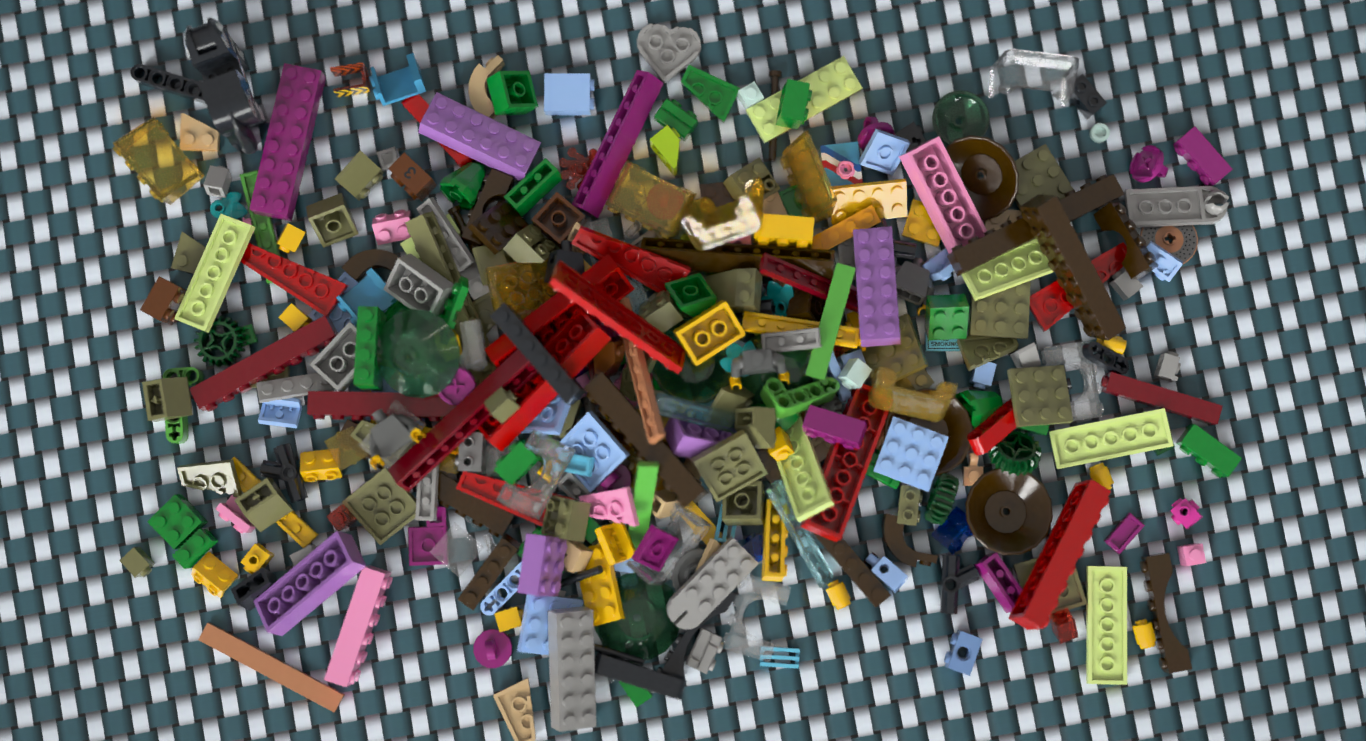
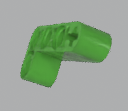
M194 367L170 368L163 374V378H171L174 373L178 377H188L189 386H195L203 382L205 377L202 370ZM195 371L197 377L194 381H191L190 375ZM188 416L180 417L177 421L174 419L165 420L166 438L169 442L183 444L187 441L189 436ZM179 432V433H180V436H178L177 438H175L174 435Z
M827 377L824 381L819 380L787 391L779 379L769 378L761 390L760 396L767 408H775L776 418L782 419L808 410L810 405L819 406L832 401L840 388V384L835 378Z

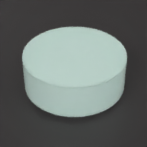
M1097 123L1090 129L1089 135L1094 142L1102 143L1108 139L1110 130L1106 124Z

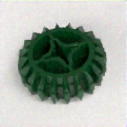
M220 315L218 319L217 317L215 318L209 333L203 330L195 332L196 335H199V339H194V342L199 343V345H196L194 348L195 350H200L197 355L203 357V362L207 363L209 361L210 366L216 364L217 367H221L223 364L228 367L229 361L233 364L236 363L235 357L242 358L239 352H245V349L241 347V344H247V341L242 340V338L247 335L240 333L243 327L238 326L237 321L234 320L232 322V318L227 317L225 319L224 316ZM226 326L230 331L221 334L216 328ZM209 335H211V340L207 344ZM234 339L233 346L230 348V342ZM220 349L225 355L215 357L211 351Z
M1013 430L989 450L988 455L991 458V463L995 464V469L1001 468L1002 473L1006 471L1009 473V476L1012 473H1015L1017 477L1020 473L1025 476L1027 473H1032L1038 467L1041 460V447H1039L1038 441H1034V436H1028V432L1024 434L1021 433V430L1018 432Z
M943 473L936 479L925 511V519L930 523L942 525L946 521L957 495L959 486L957 477L949 473Z

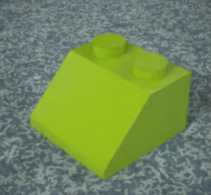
M667 125L650 138V148L675 176L678 170L680 135L675 128L671 129Z

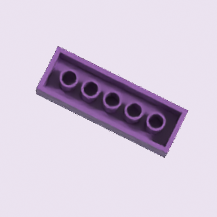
M436 92L422 118L418 133L499 172L512 176L518 181H521L526 176L541 142Z
M892 226L854 229L853 238L861 347L901 344Z
M336 531L254 600L267 633L283 636L366 567L352 535Z

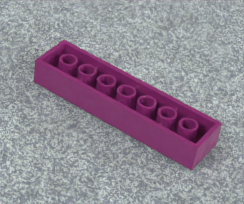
M284 63L249 208L254 214L292 222L326 79L321 70Z

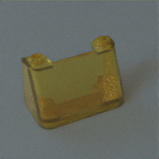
M760 176L750 179L746 183V193L740 195L738 200L716 207L714 202L708 197L693 200L681 217L680 222L696 249L701 251L759 231L763 223L764 184Z
M879 366L874 369L868 401L876 409L938 422L944 418L955 396L957 384L942 382L936 387L935 391H929V394L896 387L897 376L895 372L889 368Z

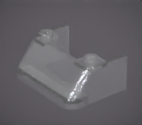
M1016 49L1006 50L990 68L989 98H993L998 91L1003 94H1009L1017 87L1052 91L1053 97L1061 101L1060 107H1065L1073 94L1079 68V58Z
M675 503L673 505L674 508L670 512L672 515L670 519L672 521L664 531L676 536L679 540L660 572L635 560L626 563L649 585L665 584L673 575L671 570L675 568L674 563L679 561V557H682L684 552L694 549L711 528V524L687 506L684 507L679 503Z

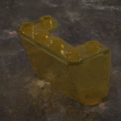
M152 117L112 142L114 144L112 149L126 160L124 163L130 170H135L139 174L136 176L143 185L147 184L151 188L149 190L150 194L162 203L166 202L171 205L205 177L197 165L171 139L169 132L155 117Z
M627 161L605 203L608 206L607 210L618 214V212L625 214V219L632 222L637 220L642 223V227L652 231V229L660 231L659 235L669 239L670 237L677 236L697 194L682 186H675L645 171V168Z

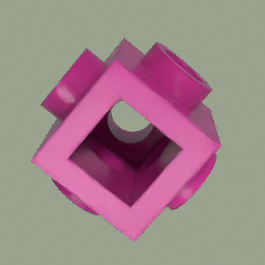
M1180 498L1172 504L1173 509L1170 510L1173 513L1171 518L1178 525L1182 524L1186 529H1189L1203 517L1198 511L1200 507L1193 499L1189 501L1186 498L1184 500ZM1187 509L1188 514L1184 516L1183 510Z

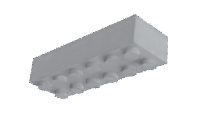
M581 606L548 610L551 727L559 732L596 727L593 609Z

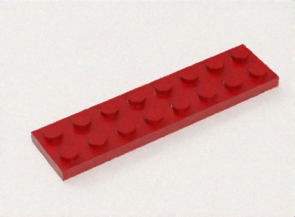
M561 260L556 264L549 282L554 290L563 293L571 302L579 304L587 313L599 318L604 325L610 326L621 337H626L637 348L646 351L651 358L663 363L668 370L678 374L683 369L686 352L680 344Z

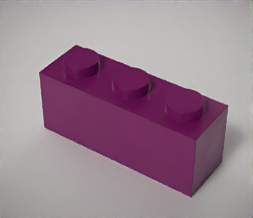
M1195 126L1173 144L1176 153L1185 158L1188 167L1198 173L1201 182L1205 185H1215L1233 170Z
M810 405L802 428L803 432L809 437L816 438L818 436L824 438L828 443H841L845 448L853 450L854 448L860 449L867 425L865 421Z
M989 553L973 565L1004 611L1011 613L1022 589L998 553Z

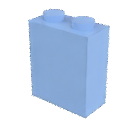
M544 73L545 115H591V110H594V98H591V91L595 89L594 79H591L590 73Z

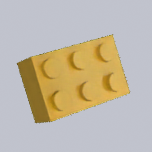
M756 213L754 244L811 249L814 218Z
M724 300L719 301L673 330L695 366L746 335L729 305Z

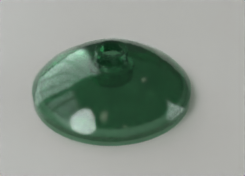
M959 90L944 95L937 102L932 113L934 131L948 145L955 139L965 136H984L989 126L990 117L986 104L979 96L969 91ZM960 119L962 124H956L955 120Z

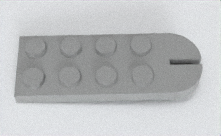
M1213 186L1126 189L1124 191L1126 214L1135 223L1136 228L1215 224L1224 217L1230 203L1226 202L1229 196Z
M730 536L669 599L667 603L668 617L681 629L688 630L697 627L759 563Z

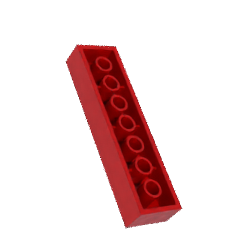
M609 254L581 274L617 301H620L635 289ZM558 292L523 320L544 346L580 308L584 312L586 311L579 304L571 302L566 295ZM587 313L593 320L597 319L596 316ZM503 334L484 350L498 368L518 348L506 334Z
M580 308L544 347L575 377L612 338ZM539 372L515 393L518 398L516 402L520 408L502 423L491 415L478 427V430L485 439L501 452L558 395Z
M864 383L861 388L852 389L851 398L848 399L842 415L866 422L867 429L860 449L854 448L852 450L845 448L841 443H831L822 472L834 505L803 520L800 525L801 528L834 542L842 539L892 405L893 396Z
M1092 479L1075 483L1008 617L1010 620L1027 630L1044 629L1049 624L1051 619L1049 616L1052 610L1058 606V598L1065 591L1068 585L1067 580L1076 569L1075 563L1083 555L1085 550L1083 547L1086 541L1091 538L1093 534L1092 529L1099 522L1102 509L1109 502L1110 498L1108 496L1111 492L1109 489Z

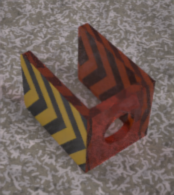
M363 62L330 68L334 76L354 73L362 74L363 84L333 89L337 97L371 92L368 70Z

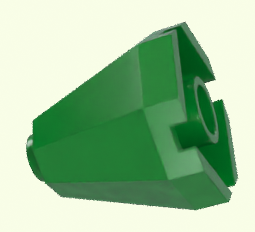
M469 162L445 176L440 182V191L451 203L454 204L456 201L460 203L461 209L470 210L471 207L476 205L477 196L485 178L486 172L484 167L478 162Z
M966 390L954 394V397L969 412L973 429L983 423L1003 405L1001 396L996 392Z

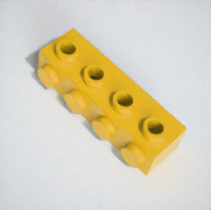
M767 499L765 502L762 581L781 582L784 576H787L785 557L788 554V546L785 545V538H788L786 519L789 517V507H786V500Z

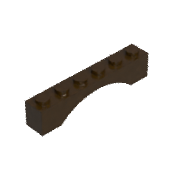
M1159 553L1142 556L1140 569L1145 574L1144 588L1149 595L1147 604L1149 611H1152L1153 615L1151 622L1157 635L1155 641L1156 648L1160 650V668L1169 674L1192 670L1189 651L1174 636L1165 615V591L1173 573L1169 553Z

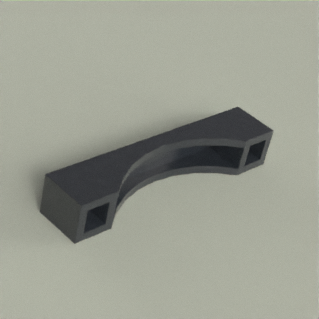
M503 303L490 315L494 322L566 404L574 405L587 392L542 345L523 318L511 305Z
M731 592L697 627L686 630L684 634L680 633L674 642L677 644L673 651L669 650L664 658L666 661L663 668L659 666L656 671L684 679V656L692 636L707 620L726 612L736 594Z

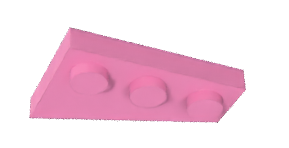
M630 486L579 496L580 501L591 503L589 517L613 520L616 523H627L635 527L639 525Z

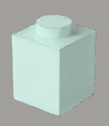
M755 81L738 91L737 97L745 110L764 100V96Z
M859 358L849 359L837 378L842 381V385L850 390L859 389L872 369Z

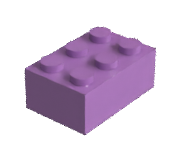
M526 533L518 593L559 597L567 540L550 535Z

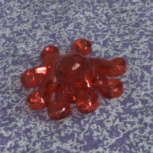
M571 147L568 149V155L576 158V160H567L566 158L559 160L561 167H567V170L561 172V178L566 180L569 176L572 177V179L566 182L569 190H573L575 183L581 178V181L577 184V190H579L597 153L596 149H590L589 156L584 157L577 153L575 148Z

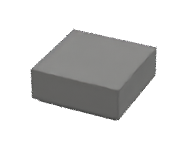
M395 147L376 152L382 171L389 170L388 168L398 159Z

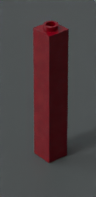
M1114 372L1106 373L1102 377L1100 384L1102 386L1101 392L1157 409L1165 408L1167 412L1209 425L1218 424L1223 407L1216 403Z

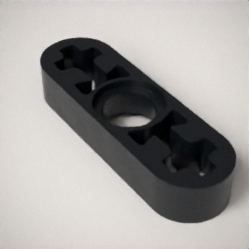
M1096 341L1083 345L1082 354L1087 360L1109 372L1120 375L1128 372L1129 363L1123 356ZM1104 354L1108 357L1107 363L1104 361Z

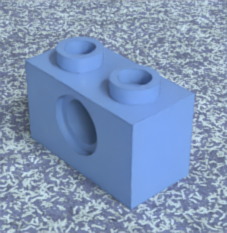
M957 630V633H953L950 644H952L950 652L947 651L944 657L945 667L970 676L983 639ZM960 647L966 648V655L963 657H959L957 654Z

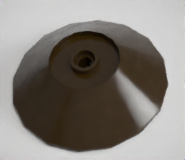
M969 135L955 139L945 148L982 221L998 217L1011 207L1018 193L1019 173L1014 158L1003 145L989 137ZM979 172H982L984 177H981Z
M922 388L908 392L894 403L887 415L884 439L893 416L949 437L935 476L952 471L963 462L971 448L967 439V435L973 431L969 412L956 397L943 390Z
M1001 468L982 474L971 486L965 503L966 520L974 537L987 549L1002 555H1020L1036 548L1047 536L1053 519L1052 500L1044 484L1032 473H1027L1025 476L1020 473L1017 477L1015 473H1012L1010 476L1006 471L1002 473ZM1004 508L1008 510V515L1003 514Z

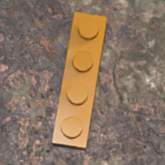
M873 205L813 236L811 249L830 250L852 238L854 229L871 228L880 223L881 220Z

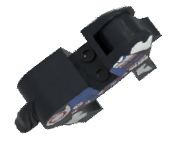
M208 18V23L194 28L190 25L187 26L184 38L185 46L191 64L202 74L204 81L200 82L199 86L215 127L239 152L243 151L248 155L255 153L258 146L252 128L269 122L263 104H258L252 96L245 75V71L250 70L244 52L239 49L224 26L213 18Z

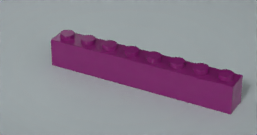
M636 71L573 200L572 205L586 215L598 218L603 211V207L611 194L614 184L619 178L630 151L636 143L646 118L660 93L663 82L650 72Z

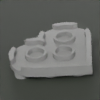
M649 24L643 27L637 38V47L641 56L664 84L692 63L701 51L700 38L692 28L678 26L670 30L665 25Z

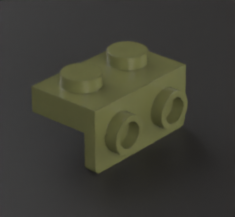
M901 485L897 516L898 524L917 526V522L920 521L921 512L918 511L919 503L922 502L923 492L919 488Z

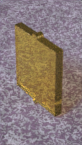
M353 425L342 432L338 431L336 435L324 441L340 471L353 464L356 465L358 461L369 455L366 448L350 436L355 430Z

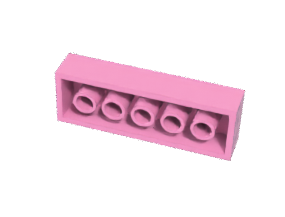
M939 136L899 156L948 254L952 252L951 249L959 244L965 246L969 244L968 240L976 236L979 239L985 236L984 233L987 229Z
M371 565L361 570L324 680L344 687L354 684L355 681L358 682L361 675L359 667L366 660L368 652L365 650L367 644L370 645L374 636V633H371L373 626H377L380 615L378 611L385 604L386 596L384 594L386 588L389 589L393 578L390 576L392 572Z

